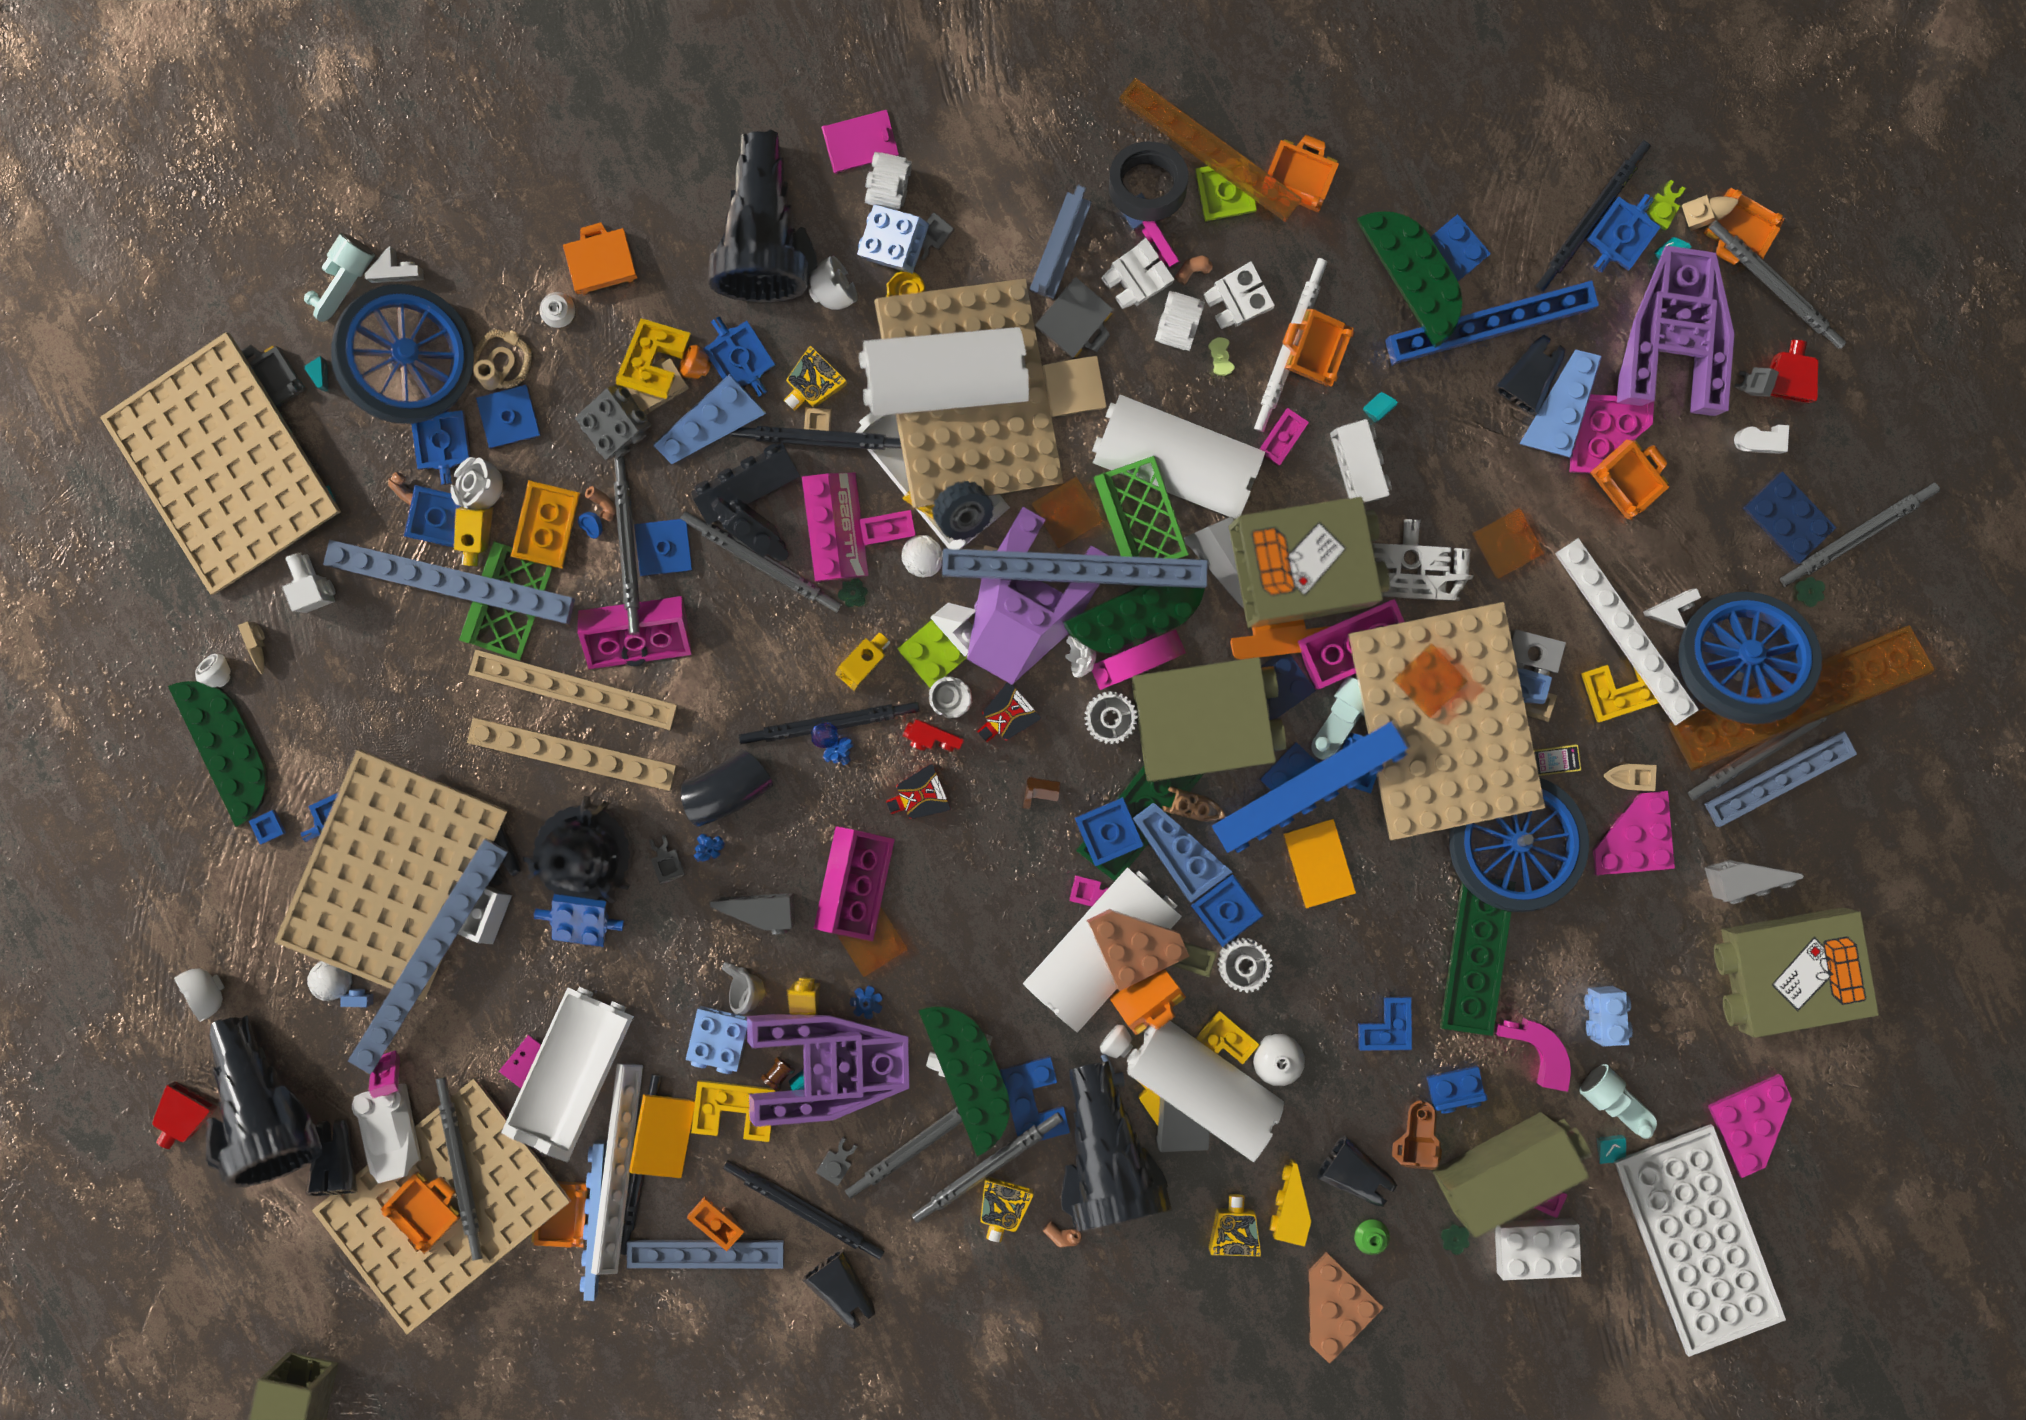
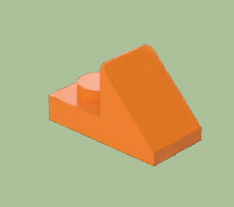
M705 1196L687 1215L688 1220L726 1251L744 1233L743 1228L725 1207L721 1210Z

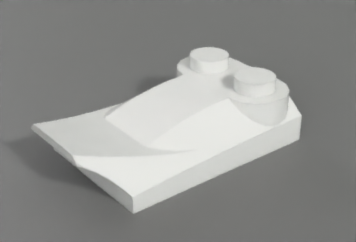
M398 1084V1091L374 1099L369 1091L354 1096L352 1111L358 1117L370 1174L376 1179L378 1184L407 1176L413 1165L421 1161L407 1085Z

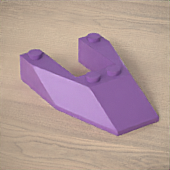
M1673 246L1664 247L1632 325L1619 375L1617 403L1643 406L1655 400L1659 351L1694 356L1690 413L1716 416L1728 411L1734 329L1716 253Z
M1022 507L998 551L1028 552L1046 519ZM1090 546L1085 555L1109 556L1093 546ZM982 578L966 659L1009 684H1014L1069 634L1063 622L1084 612L1100 583L1069 582L1064 593H1061L1042 581Z
M771 1014L747 1016V1040L752 1048L803 1045L804 1090L749 1094L750 1121L755 1127L831 1121L909 1089L908 1036L830 1015Z

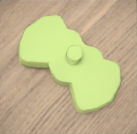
M1216 337L1208 344L1211 356L1214 359L1213 372L1218 376H1227L1235 369L1234 364L1228 360L1229 353L1227 348L1230 341L1223 337Z

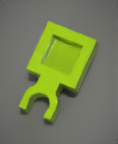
M1673 180L1668 181L1666 184L1664 196L1657 193L1653 198L1654 202L1646 211L1649 218L1661 226L1660 228L1663 230L1668 229L1680 208L1678 204L1674 203L1675 199L1680 197L1685 190V187L1682 186L1679 188L1678 193H1673L1671 191Z

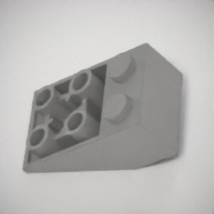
M1732 860L1704 868L1713 897L1721 899L1723 902L1730 901L1731 904L1743 902L1746 900L1745 896L1754 893L1756 896L1771 893L1770 888L1780 886V888L1796 885V880L1804 878L1803 874Z

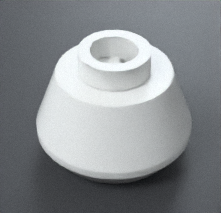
M550 293L544 297L540 304L541 318L551 327H564L575 316V304L565 293Z
M212 654L205 658L195 671L196 680L213 688L217 686L222 687L230 680L229 674L231 670L226 658L222 654Z
M1116 1025L1105 1037L1100 1045L1102 1054L1113 1058H1118L1119 1056L1124 1058L1133 1048V1045L1130 1044L1132 1037L1124 1025Z

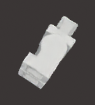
M1146 238L1132 250L1114 261L1110 269L1102 276L1103 282L1109 289L1119 282L1124 287L1125 291L1115 297L1122 309L1133 304L1138 306L1143 301L1172 285L1175 280L1162 260L1155 264L1159 256ZM1155 264L1151 269L1147 271V268Z
M1252 262L1216 281L1214 287L1204 294L1209 307L1222 301L1226 308L1225 311L1215 315L1221 329L1233 324L1237 327L1262 313L1272 310L1275 306L1264 285L1249 292V290H1253L1262 283Z

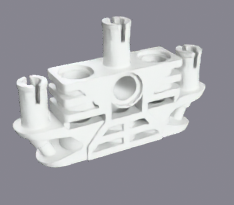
M1404 519L1403 545L1372 544L1375 562L1384 561L1388 569H1393V573H1389V591L1381 593L1382 597L1460 601L1461 598L1457 597L1459 592L1463 590L1467 581L1474 577V575H1469L1471 549L1454 548L1453 574H1450V566H1447V562L1451 561V557H1448V553H1451L1450 547L1418 545L1421 520ZM1408 550L1416 555V561L1412 565L1404 561V554ZM1418 567L1417 574H1400L1401 568L1410 570ZM1425 571L1443 572V576L1425 575ZM1446 581H1455L1450 594L1446 593Z

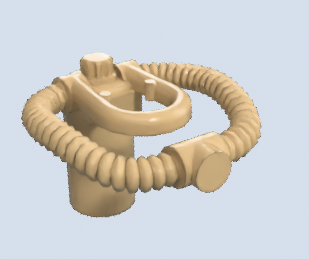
M497 329L495 331L492 330V332L489 331L473 350V372L485 389L512 388V386H518L527 377L532 363V352L529 345L522 341L519 337L520 335L515 331L504 332ZM495 337H500L504 341L521 348L525 358L522 370L511 381H504L515 363V357L508 348L498 347L490 353L487 360L478 361L485 345ZM506 353L509 356V363L503 368L504 370L501 373L496 370L493 360L497 354Z

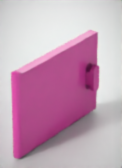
M887 110L822 126L835 174L871 164L875 152L899 156Z
M528 1034L499 1072L519 1088H522L541 1047V1043Z

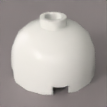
M835 256L825 258L811 272V288L809 293L814 302H820L824 307L832 310H840L856 302L858 296L853 282L849 285L845 274H848L847 270Z
M470 457L463 461L455 471L454 477H457L455 486L451 484L452 499L457 505L469 510L478 511V509L490 508L499 499L503 480L502 475L492 463L481 458Z
M198 968L190 969L174 977L188 1005L200 1022L212 1016L220 1008L223 1000L220 990L225 987L218 975L212 977L207 970Z
M1274 1034L1264 1037L1259 1042V1046L1253 1052V1065L1256 1073L1264 1082L1272 1086H1286L1292 1084L1300 1077L1305 1065V1056L1302 1047L1294 1038L1286 1034Z

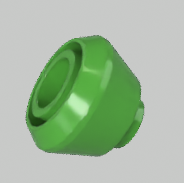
M1375 1219L1366 1220L1355 1231V1243L1363 1253L1377 1255L1387 1248L1390 1242V1233L1381 1221Z

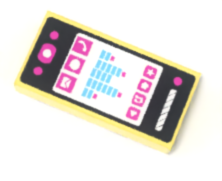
M1578 745L1534 750L1539 776L1581 771Z

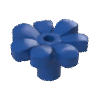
M844 737L840 741L836 738L830 742L832 747H827L824 751L823 758L826 762L832 760L833 763L841 762L842 765H846L851 761L848 755L850 754L849 749L853 747L854 743L848 737Z
M701 834L697 838L700 845L695 847L697 853L694 854V857L697 861L702 862L709 860L711 856L713 859L717 858L720 855L719 850H722L725 845L723 839L720 836L712 839L707 837L706 834Z
M867 986L865 992L861 987L855 990L857 997L850 999V1005L856 1006L853 1011L856 1016L859 1017L864 1013L865 1019H871L873 1011L875 1013L881 1012L882 1006L878 1002L882 1001L883 997L881 993L874 994L875 989L873 986Z

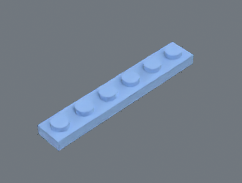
M599 1139L588 1150V1162H592L591 1173L588 1172L586 1179V1188H590V1198H586L585 1214H589L588 1224L584 1225L583 1240H587V1250H583L581 1264L586 1266L585 1276H582L580 1281V1292H584V1301H594L598 1296L599 1275L591 1273L607 1140Z

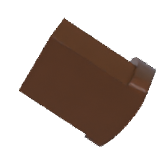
M1028 777L1023 808L1030 809L1032 797L1058 801L1060 782Z

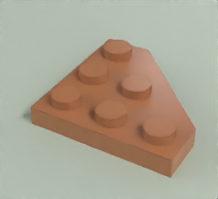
M1108 909L1086 920L1119 991L1189 957L1180 934L1175 930L1166 929L1151 922L1121 914L1112 909Z
M1326 1252L1309 1269L1310 1345L1330 1364L1384 1307Z

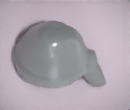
M725 962L722 970L733 976L729 991L730 1008L737 1015H745L747 1012L754 1010L759 1002L764 999L766 991L762 979L748 973L746 968L737 967Z

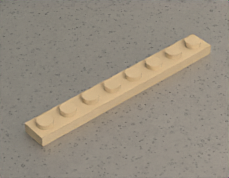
M475 650L468 674L667 730L672 729L678 705L480 650Z
M479 718L472 719L467 740L469 744L668 791L672 789L677 765Z

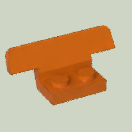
M1303 619L1252 628L1253 636L1231 638L1232 653L1238 660L1300 653L1299 640L1330 626L1306 629Z

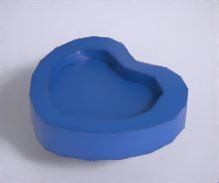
M585 512L578 517L579 527L585 530L589 537L594 539L602 534V523L597 514Z

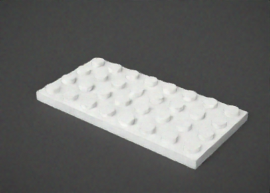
M1713 1125L1704 1126L1614 1161L1684 1350L1689 1357L1786 1320Z

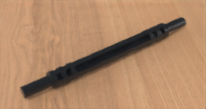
M1643 140L1629 160H1625L1587 213L1549 262V268L1536 284L1535 289L1543 293L1557 273L1561 274L1599 220L1637 171V165L1651 147L1647 141Z
M757 426V428L740 427L731 432V437L753 438L759 442L885 450V448L902 449L900 438L886 437L885 434Z
M918 702L897 706L888 704L764 727V730L739 734L740 745L763 740L771 742L892 720L894 716L920 712Z
M652 1074L648 1095L658 1096L662 1079L661 1075ZM630 1173L620 1249L621 1255H627V1241H630L631 1232L635 1230L645 1177L642 1174Z
M729 1160L725 1163L723 1170L744 1181V1185L852 1248L857 1249L858 1247L878 1260L883 1256L885 1251L863 1239L862 1234L752 1170L748 1172Z

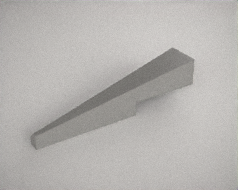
M1233 517L1184 537L1186 545L1192 549L1199 559L1207 560V568L1244 608L1228 527L1234 521Z

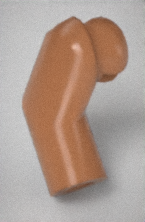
M1206 256L1189 258L1184 262L1174 279L1185 285L1193 273L1201 272L1207 274L1212 270L1213 264Z
M395 472L392 478L388 479V486L400 499L410 505L413 491L404 485L406 477L399 472Z
M593 486L586 490L585 497L604 508L600 512V517L609 522L612 521L614 516H617L616 506L608 495Z
M1049 1222L1042 1230L1058 1247H1073L1082 1240L1080 1231L1077 1232L1076 1229L1059 1230L1052 1222Z

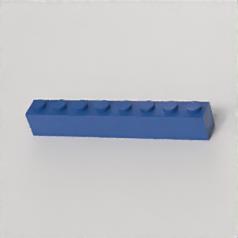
M1588 281L1460 316L1454 332L1436 348L1422 327L1391 335L1385 340L1391 365L1592 311L1599 304L1593 282Z
M1394 719L1212 825V828L1227 853L1234 849L1236 853H1239L1250 846L1248 841L1254 837L1261 840L1272 833L1270 828L1279 824L1282 828L1294 821L1292 815L1299 811L1305 815L1317 808L1315 802L1324 798L1325 802L1339 795L1337 790L1344 785L1350 789L1362 782L1360 776L1369 772L1372 776L1385 768L1383 763L1389 759H1392L1395 763L1407 756L1408 754L1405 750L1410 748L1411 745Z

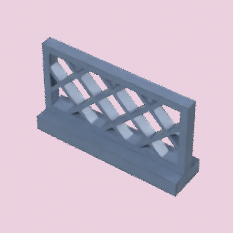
M1078 185L1074 194L1067 192L1029 291L1054 300L1092 203L1083 198L1084 187Z

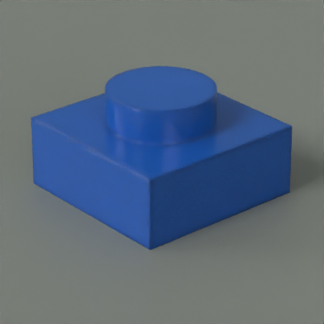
M271 810L249 821L260 845L286 834L276 810Z

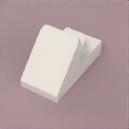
M389 246L365 273V279L371 283L424 280L423 269L415 265V262H400L399 266H397L396 250Z
M1697 588L1689 589L1643 611L1645 617L1679 629L1685 628V623L1678 608L1682 612L1695 606L1694 601L1701 598Z
M947 603L930 618L965 657L968 653L973 627L968 619L976 610Z

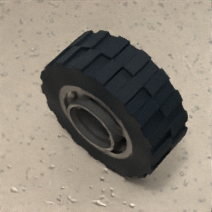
M973 481L956 482L954 485L948 486L935 499L934 507H932L935 522L943 534L949 539L953 538V540H967V538H972L979 532L981 533L989 525L994 510L992 501L984 489Z

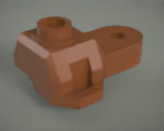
M1416 1101L1410 1106L1407 1132L1393 1143L1392 1156L1404 1167L1430 1170L1439 1167L1442 1149L1441 1142L1435 1136L1437 1112L1431 1104ZM1425 1112V1116L1421 1118V1113ZM1399 1145L1402 1146V1155H1399Z

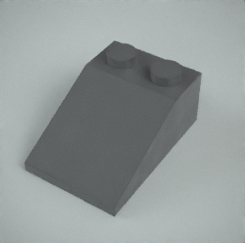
M794 893L719 897L710 902L711 908L763 930H771L772 934H786L795 925Z

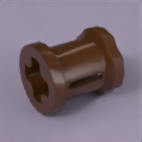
M777 1056L775 1059L776 1063L767 1074L761 1076V1079L768 1086L779 1092L781 1089L780 1085L789 1074L795 1072V1069L784 1059Z

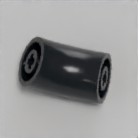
M741 749L718 766L684 780L681 786V801L688 819L693 825L700 827L722 819L749 805L771 789L773 782L759 761L749 752Z

